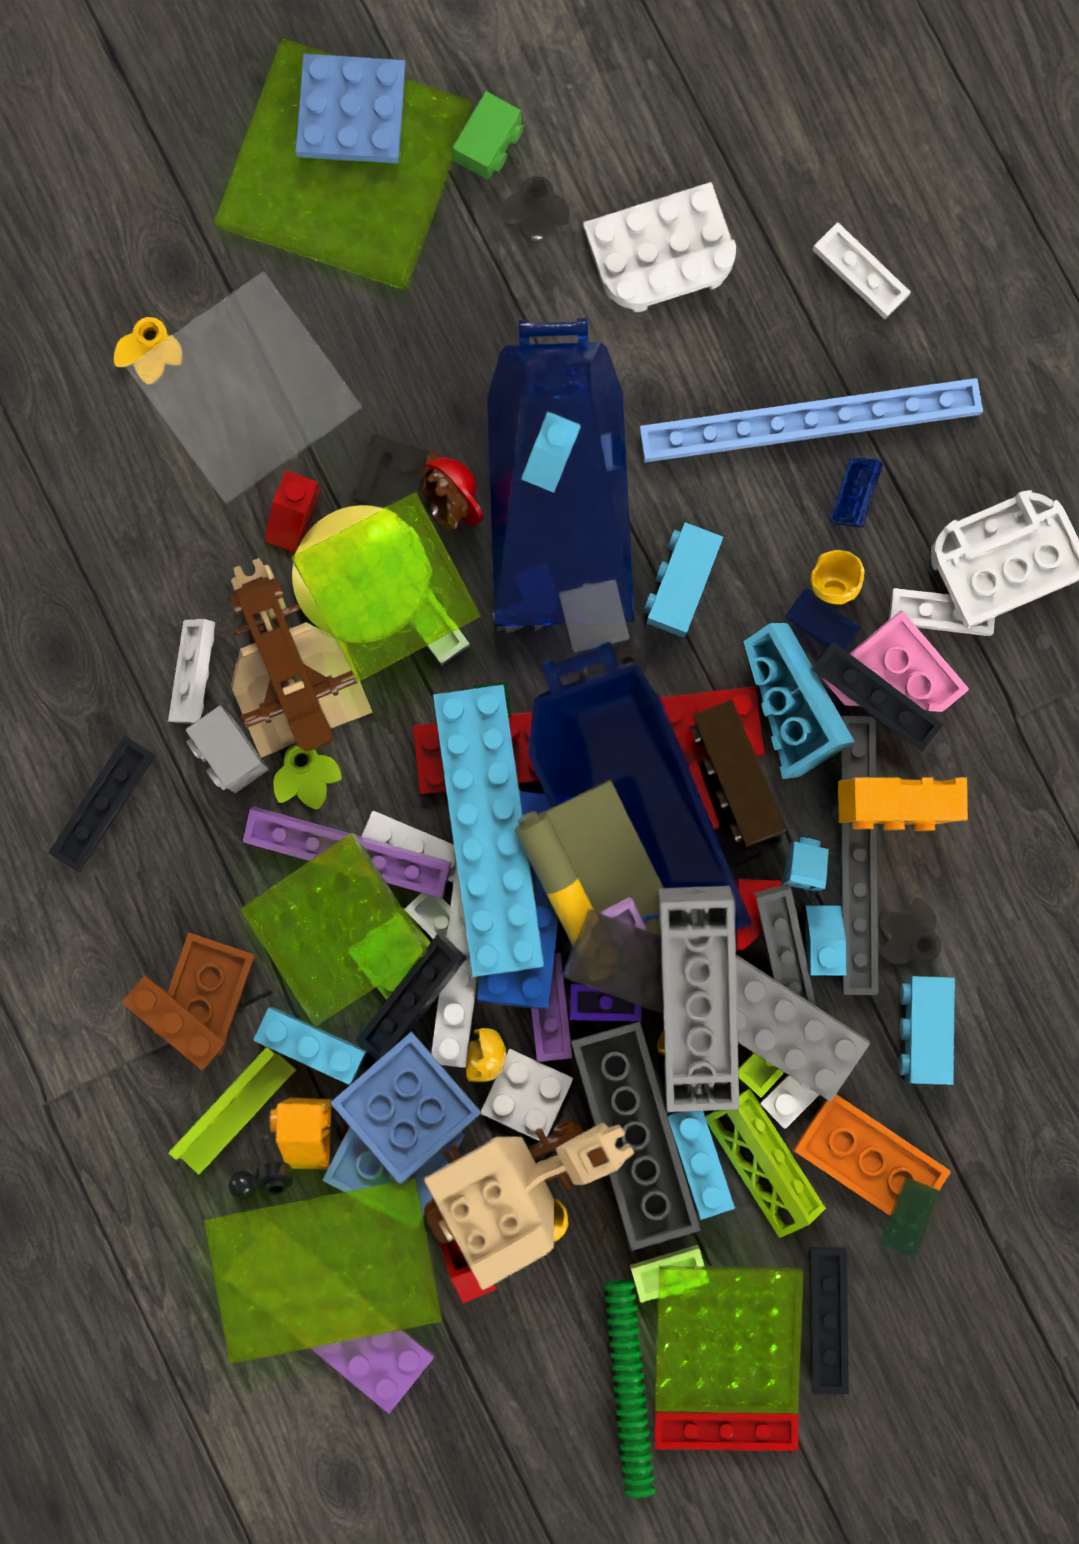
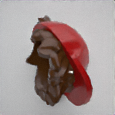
M431 450L423 458L425 464L423 465L422 475L425 477L420 494L431 496V512L433 513L434 521L451 531L458 527L460 519L469 526H477L482 523L483 512L479 504L474 500L477 491L476 479L470 469L457 459L439 457L435 450Z

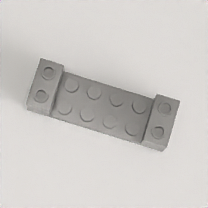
M730 886L658 889L665 1059H663L664 1093L667 1112L739 1109L734 899Z

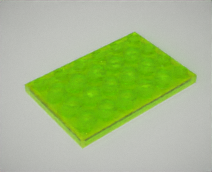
M416 1177L406 1179L401 1184L395 1181L204 1220L230 1364L442 1322Z

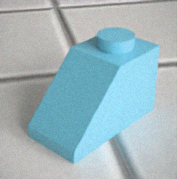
M547 412L521 479L554 493L581 425Z
M800 837V842H792L789 846L782 884L814 892L825 889L829 849L821 848V841Z
M805 906V956L809 975H846V937L841 906Z

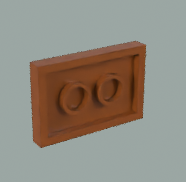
M188 932L168 993L226 1042L256 955ZM223 1047V1049L218 1053V1055H222L223 1050H224V1047Z

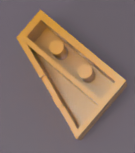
M850 778L838 781L839 823H852V829H874V824H883V830H905V824L914 825V831H935V824L968 820L967 778H954L944 781H934L933 778H921V780Z
M288 1098L278 1103L276 1110L271 1111L270 1130L271 1132H276V1142L284 1162L289 1164L292 1169L328 1170L330 1165L332 1099Z

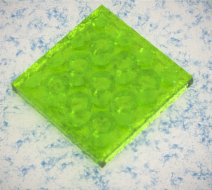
M416 492L291 557L349 668L353 671L357 682L481 617Z
M355 833L347 835L241 908L242 913L314 1027L334 1016L428 953L426 944Z
M659 1265L655 1411L798 1414L803 1292L802 1269Z

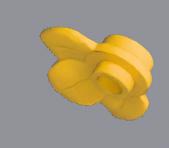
M153 317L139 320L133 328V333L119 340L114 352L115 366L128 367L135 365V370L140 379L148 386H152L162 377L166 365L180 366L183 359V352L179 342L167 335L164 324ZM152 330L156 332L155 339L146 340L144 338L147 331Z

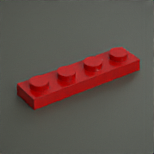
M654 1410L655 1449L798 1451L797 1411Z

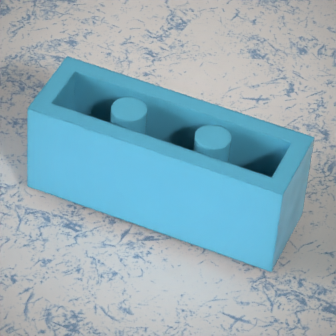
M686 522L681 532L674 530L667 548L673 551L670 562L662 561L655 581L661 583L657 595L650 593L643 610L644 613L649 614L646 624L685 638L723 536Z
M906 976V983L901 984L900 1001L901 1004L906 1005V1019L900 1020V1039L905 1040V1054H900L899 1072L900 1075H905V1082L953 1085L955 978Z
M274 1007L267 1009L253 1041L349 1085L355 1081L367 1055L365 1049Z
M680 1111L666 1113L699 1218L704 1219L735 1209L704 1112Z

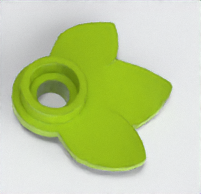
M296 743L288 748L284 756V766L274 776L275 797L279 803H284L297 795L304 804L318 810L326 799V784L335 783L342 779L340 768L331 757L318 755L315 749L304 751ZM300 754H305L308 757V763L303 767H299L296 764V758Z

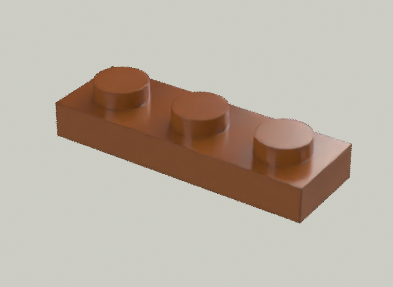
M147 975L142 977L121 1002L202 1071L207 1068L227 1044V1042Z

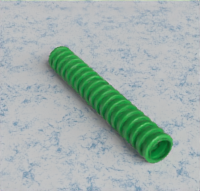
M614 1280L604 1284L603 1288L608 1293L604 1298L605 1302L609 1303V1306L606 1307V1313L610 1314V1317L607 1318V1324L611 1325V1329L608 1330V1335L612 1337V1340L609 1341V1346L613 1348V1351L610 1352V1357L614 1359L611 1368L616 1372V1374L612 1375L613 1381L617 1382V1385L613 1388L614 1392L618 1393V1396L615 1398V1404L619 1405V1408L616 1409V1415L620 1416V1419L617 1420V1426L621 1428V1431L618 1432V1437L622 1439L619 1447L624 1452L620 1457L621 1461L625 1462L622 1466V1472L626 1474L623 1477V1484L627 1485L624 1489V1495L629 1498H645L653 1495L656 1492V1488L652 1485V1482L655 1481L654 1474L650 1473L654 1468L653 1463L649 1462L652 1458V1452L648 1451V1448L651 1447V1441L647 1439V1436L650 1435V1430L646 1428V1425L649 1424V1419L645 1417L648 1409L647 1406L643 1405V1402L647 1399L646 1395L642 1394V1391L645 1390V1384L641 1383V1379L644 1378V1372L640 1371V1368L643 1367V1362L639 1360L642 1351L638 1349L641 1340L636 1336L640 1330L639 1327L635 1326V1323L639 1321L638 1316L634 1315V1311L637 1310V1305L633 1304V1300L636 1299V1293L632 1292V1289L635 1288V1283L631 1280Z

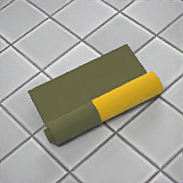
M611 780L540 814L537 811L525 814L518 819L519 825L514 829L590 980L600 979L613 973L621 964L620 958L598 913L630 897L641 919L650 914L659 915L658 889L663 888ZM650 918L645 921L644 925L650 938H656L661 935L659 919Z

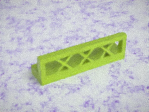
M266 1047L172 1148L169 1154L175 1160L182 1158L198 1175L201 1174L297 1069L279 1052Z
M750 1088L739 1094V1109L714 1110L705 1116L707 1124L779 1238L811 1224L826 1209ZM726 1113L735 1125L734 1133L724 1128L719 1117ZM740 1145L750 1149L754 1156L753 1163L744 1160L740 1153ZM759 1176L769 1179L773 1186V1193L763 1190L759 1184ZM778 1206L787 1209L794 1222L785 1225L778 1214Z

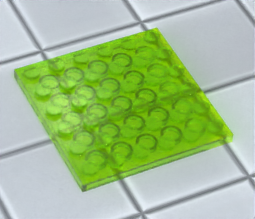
M282 38L216 215L215 226L407 290L453 162L452 148L466 126L472 109V100L405 79L399 164L297 157L296 145L304 54L336 55Z

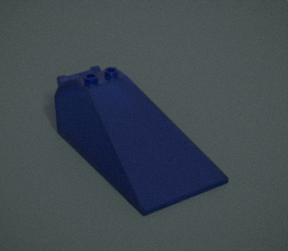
M577 318L576 322L529 323V320H518L519 345H506L500 352L487 396L495 627L634 622L623 391L608 348L602 342H588V318ZM577 336L578 343L530 344V337ZM547 412L581 425L554 493L521 479Z
M610 641L599 644L598 649L555 664L554 661L543 664V674L550 690L541 693L533 700L527 753L551 808L611 780L663 888L730 886L734 899L735 930L752 925L751 918L664 705L638 665L634 662H629L619 666ZM601 662L605 665L606 671L563 685L560 679L564 675Z

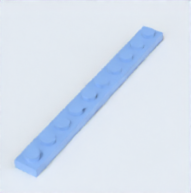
M975 378L640 426L639 431L644 462H652L980 415L983 409L978 379Z

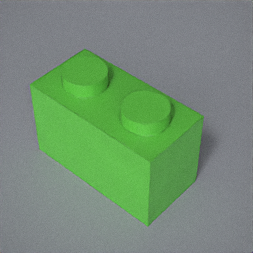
M486 91L452 148L453 161L489 180L494 171L499 172L507 158L505 151L511 142L515 144L523 132L524 125H522L521 110Z

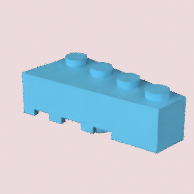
M770 623L743 641L755 684L760 687L763 698L761 705L764 715L768 716L773 733L771 740L774 750H778L782 764L779 768L783 779L804 775L855 742L816 672L811 669L812 665L788 623Z

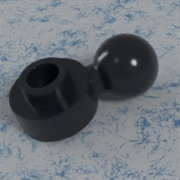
M269 1162L258 1167L255 1175L247 1171H239L230 1178L229 1191L232 1196L240 1200L250 1198L258 1188L267 1194H281L293 1183L292 1168L284 1162Z

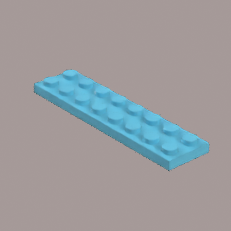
M504 685L435 694L433 697L472 976L477 977L544 967L529 859L514 831L519 825L518 819L522 817Z

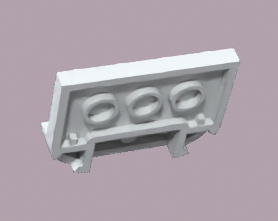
M712 182L583 222V229L607 297L610 301L613 300L625 308L634 309V312L646 311L649 305L706 287H710V290L715 289L729 275L735 260V241L731 240Z
M1027 490L1018 493L1014 498L958 522L954 520L949 523L931 547V562L934 571L938 569L966 629L1079 581V539L1065 510L1057 500L1052 501L1044 495Z

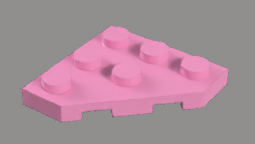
M902 610L896 613L850 653L924 710L943 712L969 690ZM821 677L844 705L859 706V704Z

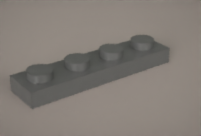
M785 884L755 892L754 897L772 978L816 1006L790 886Z

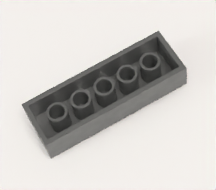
M635 1021L570 1040L595 1126L600 1123H605L608 1128L620 1125L625 1134L616 1139L615 1147L620 1148L625 1144H629L634 1151V1154L627 1158L617 1171L609 1174L631 1251L701 1231L640 1022Z

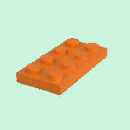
M837 1094L831 1102L825 1099L793 1149L803 1158L912 1231H914L951 1173L949 1169Z

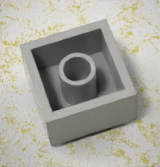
M221 705L185 729L191 737L186 743L198 759L200 758L203 762L207 760L211 767L206 771L217 787H221L222 790L227 788L236 794L269 770L234 718Z

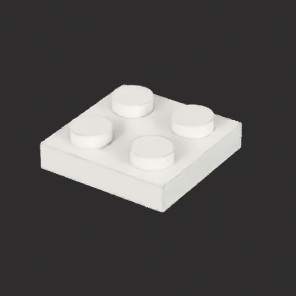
M509 1049L506 1055L505 1066L495 1079L481 1114L536 1140H539L536 1130L541 1128L547 1138L573 1077Z

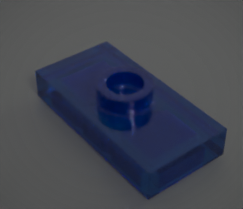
M850 457L830 522L837 526L863 528L883 467L882 462L878 459Z
M807 588L804 589L785 615L786 619L825 647L832 640L846 650L861 630L859 625L815 596Z

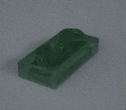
M905 1176L879 1243L915 1258L941 1191Z

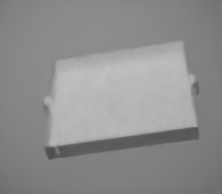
M615 579L593 585L586 582L581 588L559 593L573 653L595 647L604 649L607 644L630 639Z

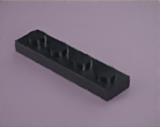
M832 640L811 666L813 671L921 752L924 751L944 725Z
M124 736L48 853L77 872H81L156 755Z
M437 934L356 1040L376 1061H379L410 1033L467 957L444 934Z
M809 1247L811 1392L813 1394H849L847 1248Z

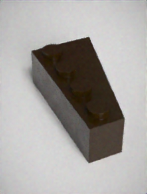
M733 699L694 714V725L689 726L696 746L703 745L707 757L703 758L702 761L709 778H716L720 790L715 792L722 810L728 809L732 819L729 827L736 844L741 842L745 852L783 837L786 828Z

